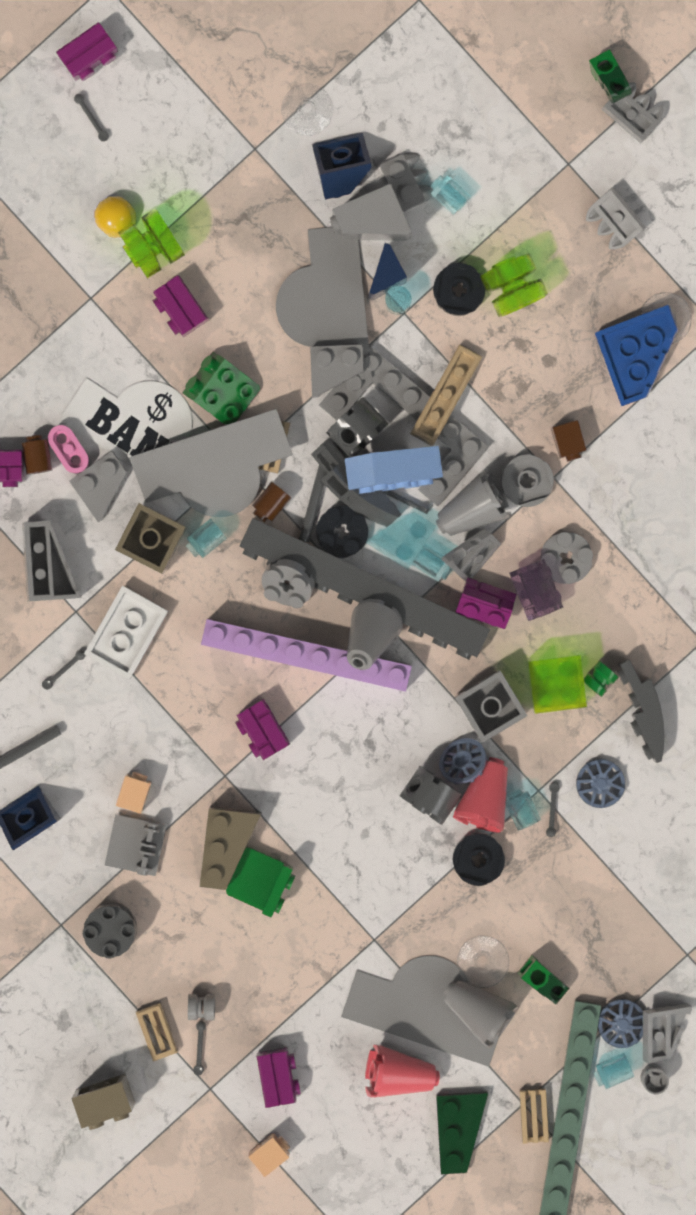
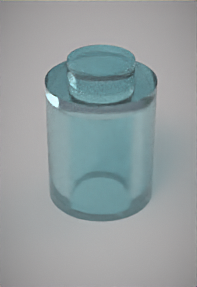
M440 175L430 186L433 189L431 195L453 216L471 198V195L449 175L445 178Z
M403 286L390 288L385 297L386 309L394 315L406 313L410 308L412 300L410 292Z
M209 519L187 537L189 543L186 547L195 558L198 555L204 558L223 543L227 537L214 521Z
M425 543L412 563L414 567L436 581H439L440 578L446 580L452 571L441 560L444 554Z
M520 788L507 794L506 807L517 830L527 828L541 820L528 791L522 792Z
M625 1053L595 1065L597 1071L593 1072L598 1086L604 1085L605 1089L635 1077Z

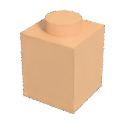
M132 772V775H125L116 806L141 814L152 783L147 781L148 776L138 772Z
M272 1133L249 1152L248 1157L261 1174L266 1177L289 1158L290 1153L288 1149H290V1146L282 1136L277 1138Z

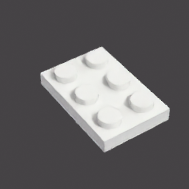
M122 586L84 654L130 680L168 611Z

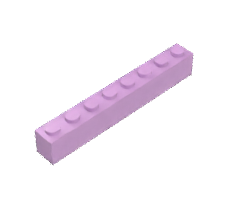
M211 619L206 620L201 645L405 692L412 668L408 664L378 658L369 669L360 670L349 664L346 650Z

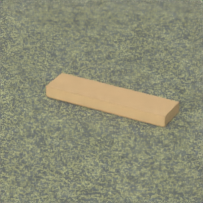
M459 344L410 433L412 436L430 446L435 444L482 356Z

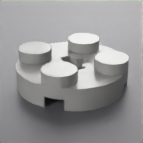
M529 454L520 455L512 459L504 468L501 477V486L505 496L515 505L523 507L536 506L545 501L551 493L554 484V476L550 466L541 458ZM528 473L529 477H534L535 479L531 483V488L520 484V480L523 479V474Z
M562 532L550 537L543 545L540 556L542 569L547 577L554 582L572 584L582 580L588 574L592 566L593 553L588 542L583 537L575 533ZM570 551L572 553V564L566 563L562 565L560 563L562 561V558L559 556L560 553L566 554Z
M280 559L275 564L271 565L270 563L262 575L264 596L270 601H276L297 609L301 608L311 597L315 586L312 575L309 578L305 573L306 568L301 564L288 559ZM285 580L290 581V585L286 584Z

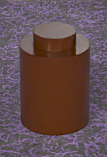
M42 435L26 437L27 442L22 443L26 474L53 471L48 439L42 440Z
M271 481L252 505L255 508L253 514L264 523L267 519L273 522L292 497Z

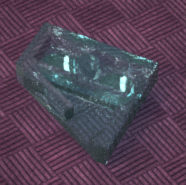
M413 512L369 538L366 543L408 570L436 525Z

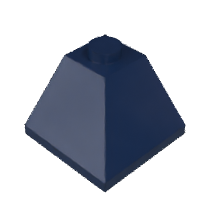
M363 133L312 144L325 200L351 194L372 168Z

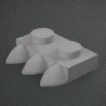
M631 82L629 85L632 94L615 103H611L609 100L602 110L641 144L662 119L663 106H656L646 111L650 103V95L643 94L633 99L636 92V83Z
M401 154L379 165L387 183L391 184L403 213L429 200L435 191V188L432 186H418L426 178L427 171H411L419 160V155Z
M614 187L589 208L586 215V221L588 222L603 219L598 227V235H609L614 232L609 242V249L624 247L647 228Z

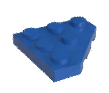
M670 305L595 332L621 406L644 399L650 393L678 332Z

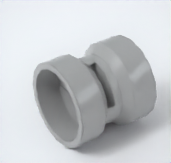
M188 994V1020L204 1018L206 1021H214L215 994H207L205 997H199L197 994ZM202 1001H204V1014H202Z
M654 1064L648 1065L642 1070L640 1075L641 1082L649 1093L654 1095L661 1094L668 1088L669 1078L663 1068Z

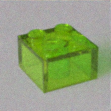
M581 655L526 661L532 711L534 714L587 707Z

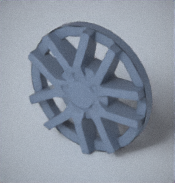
M471 738L458 739L449 744L443 751L439 762L440 771L448 781L456 785L467 782L472 783L475 778L483 774L482 771L488 757L484 747L478 741ZM462 744H466L465 750H462ZM472 744L477 746V748L472 750ZM457 747V753L450 752L453 748ZM446 757L452 758V761H445ZM445 767H450L448 772H446ZM472 768L475 772L470 775L469 770Z
M596 759L586 763L580 769L576 779V788L580 798L586 804L595 808H606L614 805L622 797L625 790V778L621 769L613 762L605 759ZM596 764L598 773L593 775L589 767ZM599 764H607L609 767L602 773ZM614 768L618 773L609 778L607 774ZM586 770L591 779H581ZM619 776L621 779V786L612 783ZM581 783H590L591 788L581 790ZM611 787L620 790L617 796L609 792ZM593 791L591 800L589 801L583 793ZM596 794H601V804L594 803ZM606 794L614 798L612 801L605 803Z
M616 999L609 1002L603 1007L599 1016L598 1030L601 1037L609 1045L616 1048H629L637 1044L643 1037V1010L635 1002L627 999ZM619 1004L618 1013H615L614 1011L609 1009L612 1006ZM623 1004H629L627 1013H622ZM633 1007H635L640 1014L631 1016ZM606 1011L614 1015L612 1020L604 1018ZM642 1019V1025H633V1020ZM602 1021L610 1024V1026L604 1031L602 1028ZM633 1029H641L637 1037L632 1031ZM614 1030L616 1033L609 1040L606 1035ZM630 1033L633 1040L627 1043L625 1034ZM619 1036H621L623 1044L615 1043Z

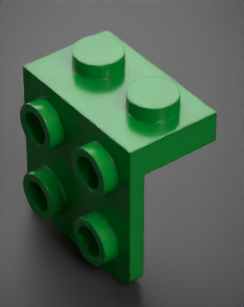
M213 351L202 361L201 368L196 375L188 380L182 394L201 406L224 425H229L237 422L259 392L260 386L225 358Z
M247 847L232 875L226 893L230 897L262 910V914L271 918L274 912L279 914L285 899L281 898V895L285 888L290 890L296 875L291 874L293 871L292 866Z

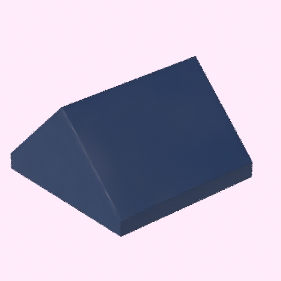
M388 243L384 244L370 288L369 299L375 300L404 285L407 281V276L391 245Z
M39 786L0 810V826L13 851L61 819Z

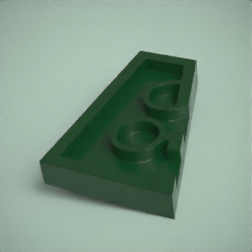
M488 1092L436 1095L441 1175L467 1173Z

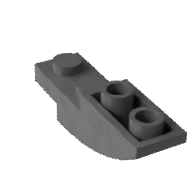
M330 439L322 443L311 454L327 473L321 481L352 510L385 527H388L402 515L396 505L390 501L382 490L359 494V489H348L345 458Z
M627 659L618 664L620 670L617 671V674L623 685L628 683L632 692L628 696L634 708L639 707L641 710L632 715L634 721L630 724L636 736L641 735L645 742L642 749L647 759L653 758L655 763H659L662 761L664 750V721L658 695L652 680L647 678L640 681L631 661Z

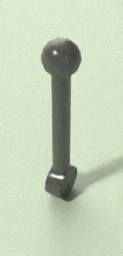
M76 94L74 101L80 104L97 130L99 140L102 142L107 141L109 138L108 133L101 129L84 102V96Z
M383 491L386 495L428 514L429 509L392 491Z
M78 650L73 659L50 679L42 682V687L46 690L51 689L53 682L78 660L85 658V652Z
M557 783L549 785L551 804L549 828L546 830L548 837L556 835L554 828L556 793L560 789Z
M199 1021L196 1024V1029L198 1030L197 1060L193 1072L197 1076L202 1075L204 1071L201 1063L203 1031L206 1029V1024L203 1021Z

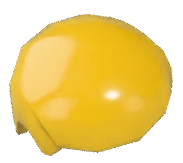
M108 196L99 202L94 211L95 223L105 234L112 238L125 237L133 231L136 224L135 209L127 200L120 196Z

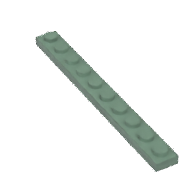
M574 1001L539 1215H567L601 1010L600 1004Z

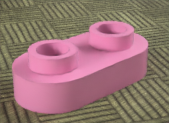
M64 425L53 427L48 434V442L64 468L74 474L83 472L89 465L87 452L69 427ZM60 434H65L67 437L66 442L63 444L57 441V437ZM74 456L81 458V463L77 466L72 464Z

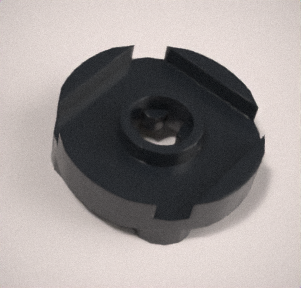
M465 263L449 265L437 275L434 281L433 295L438 307L445 313L453 316H465L473 313L481 305L485 297L486 287L483 278L473 266ZM458 283H463V288L467 289V293H462L461 297H457L456 292L452 291V287H456Z
M337 506L328 509L320 517L316 528V535L320 546L326 553L338 558H346L355 555L364 547L368 538V526L365 518L349 506ZM342 524L347 525L346 530L350 531L349 536H344L343 539H339L338 533H335V528H340Z
M474 833L466 835L458 842L453 851L452 862L456 873L464 882L474 886H483L491 883L501 875L505 865V856L501 845L492 836L484 833ZM481 852L486 862L480 863L479 867L474 866L475 861L471 860V857Z

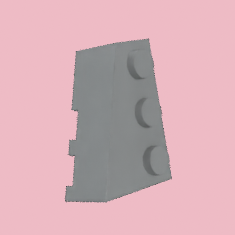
M51 521L23 522L27 602L82 598Z

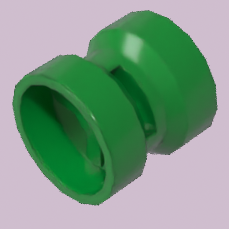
M598 661L594 666V674H587L582 681L602 697L607 692L605 686L614 684L619 677L601 661Z

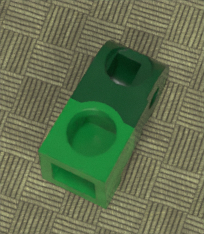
M610 49L589 60L591 74L598 81L601 88L604 89L611 103H615L632 94L630 85ZM608 60V62L598 66L600 62Z
M533 955L529 957L517 972L522 980L556 1005L570 989Z

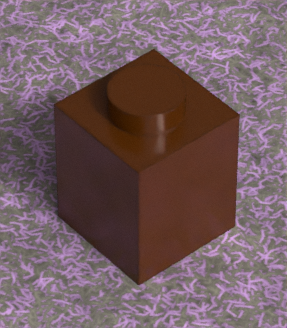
M578 420L551 428L559 459L566 457L567 462L582 458L581 453L586 451V446Z

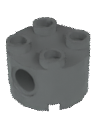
M362 397L326 433L349 457H354L389 423Z
M419 766L399 796L412 804L418 811L423 814L426 813L437 823L443 825L463 794L427 769Z
M101 904L89 914L84 923L82 934L86 945L93 953L100 957L111 959L122 955L129 950L136 938V918L130 909L122 904Z

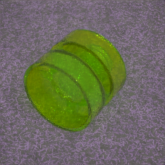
M156 208L141 217L146 232L143 234L133 223L118 231L125 243L122 246L136 269L141 268L147 279L162 270L157 258L159 254L170 264L185 256Z
M530 253L517 258L513 256L492 266L491 270L480 276L487 293L501 289L503 291L501 295L492 301L498 318L518 311L549 295L542 279L528 282L526 280V277L537 270Z

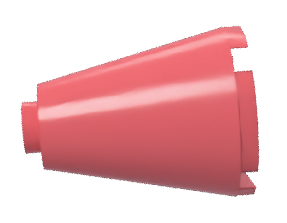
M489 757L482 771L483 774L479 775L474 779V782L469 784L454 811L453 818L466 825L469 823L476 825L477 829L500 833L503 831L505 824L508 768L504 766V761Z
M374 1044L375 1051L370 1050L365 1071V1079H370V1087L365 1086L367 1096L376 1098L432 1091L434 1086H438L440 1073L436 1070L435 1065L382 1045Z

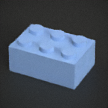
M439 446L375 452L345 458L348 489H359V494L433 484V479L443 477Z

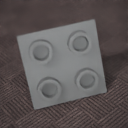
M115 814L105 866L137 872V874L144 876H156L167 825Z

